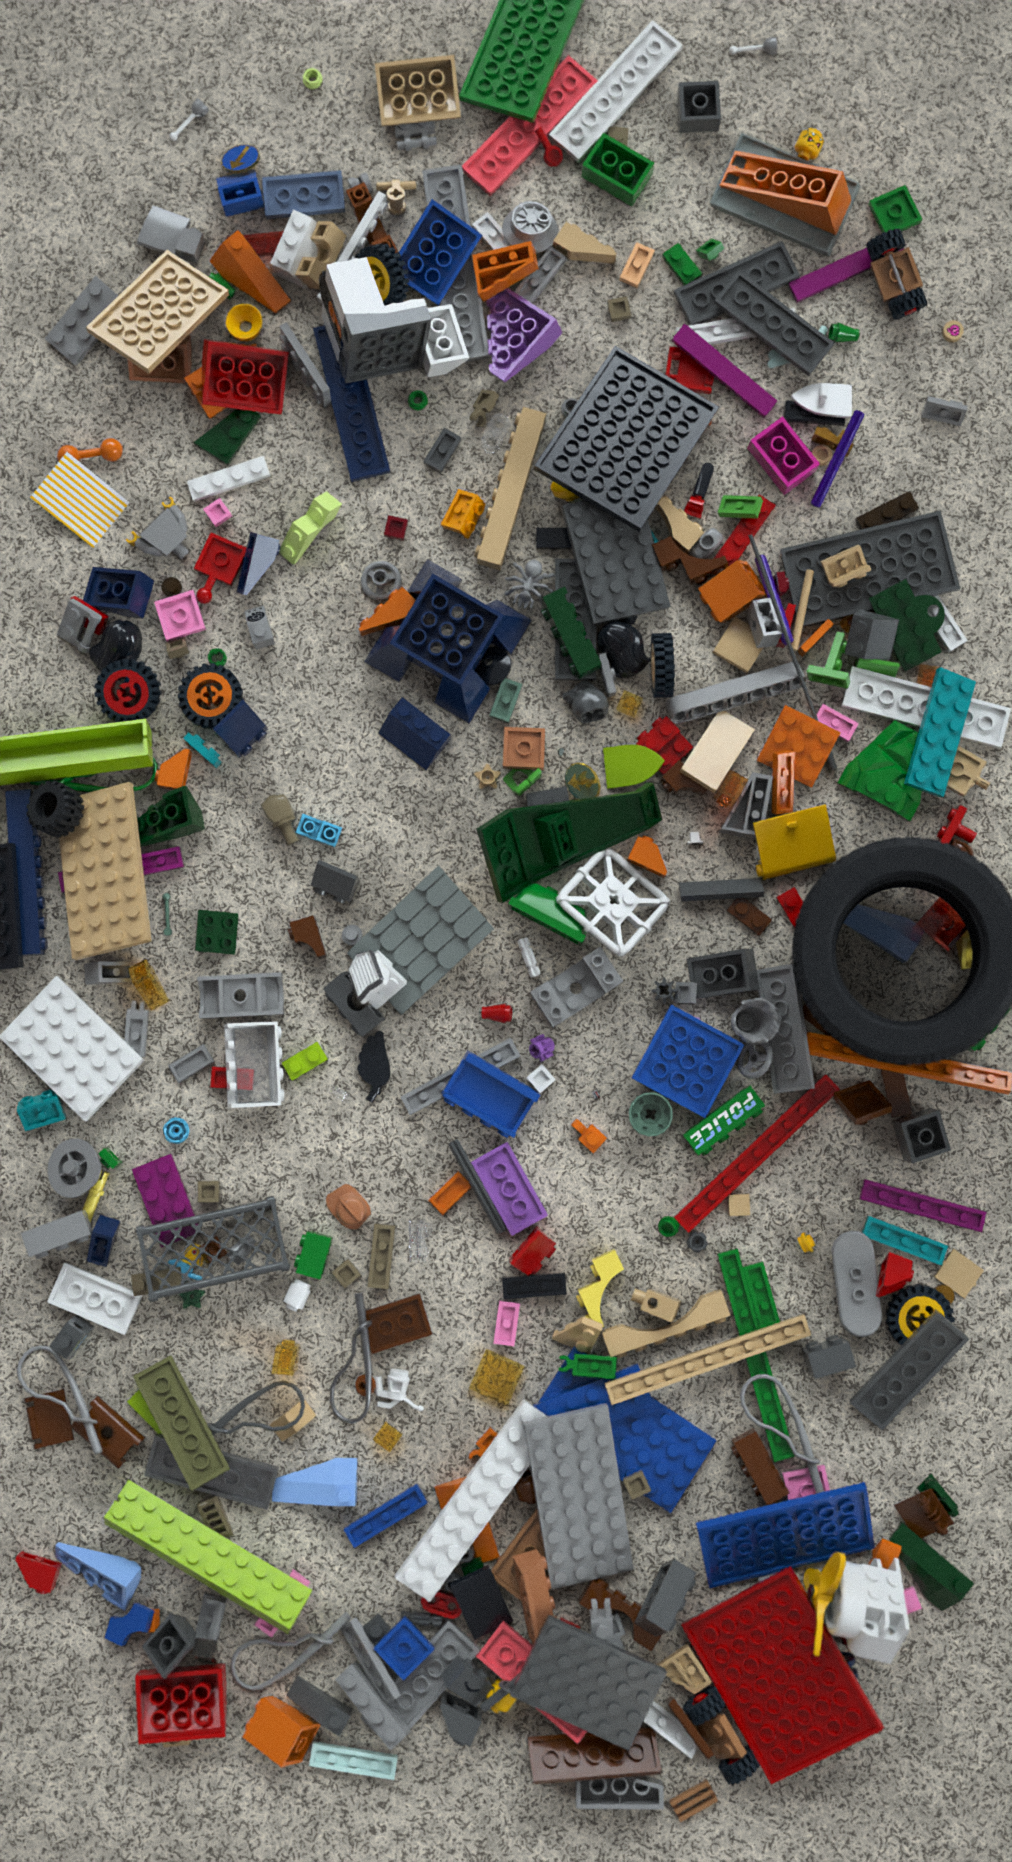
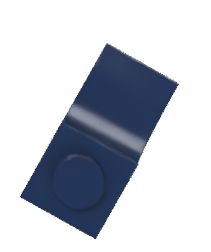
M102 1215L99 1216L92 1231L87 1262L107 1267L118 1234L119 1220Z

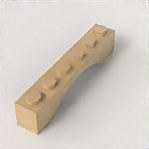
M663 496L655 509L665 521L674 543L683 552L688 554L704 534L703 528L697 522L693 523L690 521L682 509L675 508L672 505V501L667 496Z
M719 1289L701 1295L687 1314L667 1326L655 1329H638L618 1324L601 1332L610 1357L614 1356L618 1359L626 1356L627 1351L634 1349L635 1352L646 1349L647 1344L653 1342L655 1345L667 1341V1337L673 1335L675 1338L687 1334V1330L693 1328L695 1331L707 1327V1323L713 1321L715 1324L727 1320L726 1317L730 1316L723 1292Z

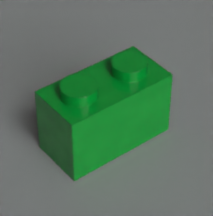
M307 1231L306 1235L302 1234L299 1246L303 1248L301 1255H297L294 1262V1267L297 1268L296 1273L321 1279L333 1237L313 1231Z

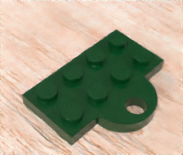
M906 579L868 598L876 614L900 619L893 651L905 672L942 652L934 637V633L941 628L945 619V611L942 603L937 598L930 595L914 596ZM936 605L938 608L937 614L932 617L929 616L927 612L928 607Z

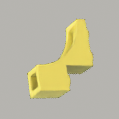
M615 1249L591 1259L593 1265H590L594 1276H599L600 1279L578 1289L579 1295L576 1296L581 1308L585 1306L589 1313L585 1317L602 1323L600 1302L603 1291L609 1281L616 1274L624 1270Z

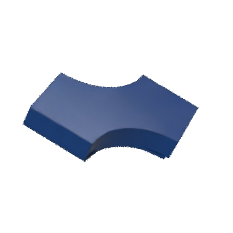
M134 1603L130 1612L124 1617H110L105 1639L119 1646H124L135 1632H149L155 1610L140 1603Z

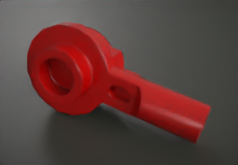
M540 127L535 130V133L545 149L543 154L544 162L550 167H556L563 160L562 150L555 145H551L544 130Z

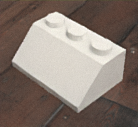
M296 210L292 211L270 262L271 274L306 289L308 286L295 273L302 257H317L318 254L316 244L310 239L317 224L313 218Z
M452 304L428 308L431 316V325L423 360L427 377L447 374L469 360Z

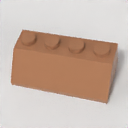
M537 1549L512 1556L527 1633L533 1645L548 1614L557 1618L553 1615V1609H555L554 1599L549 1595L551 1582L549 1577L545 1575V1569H548L547 1562Z

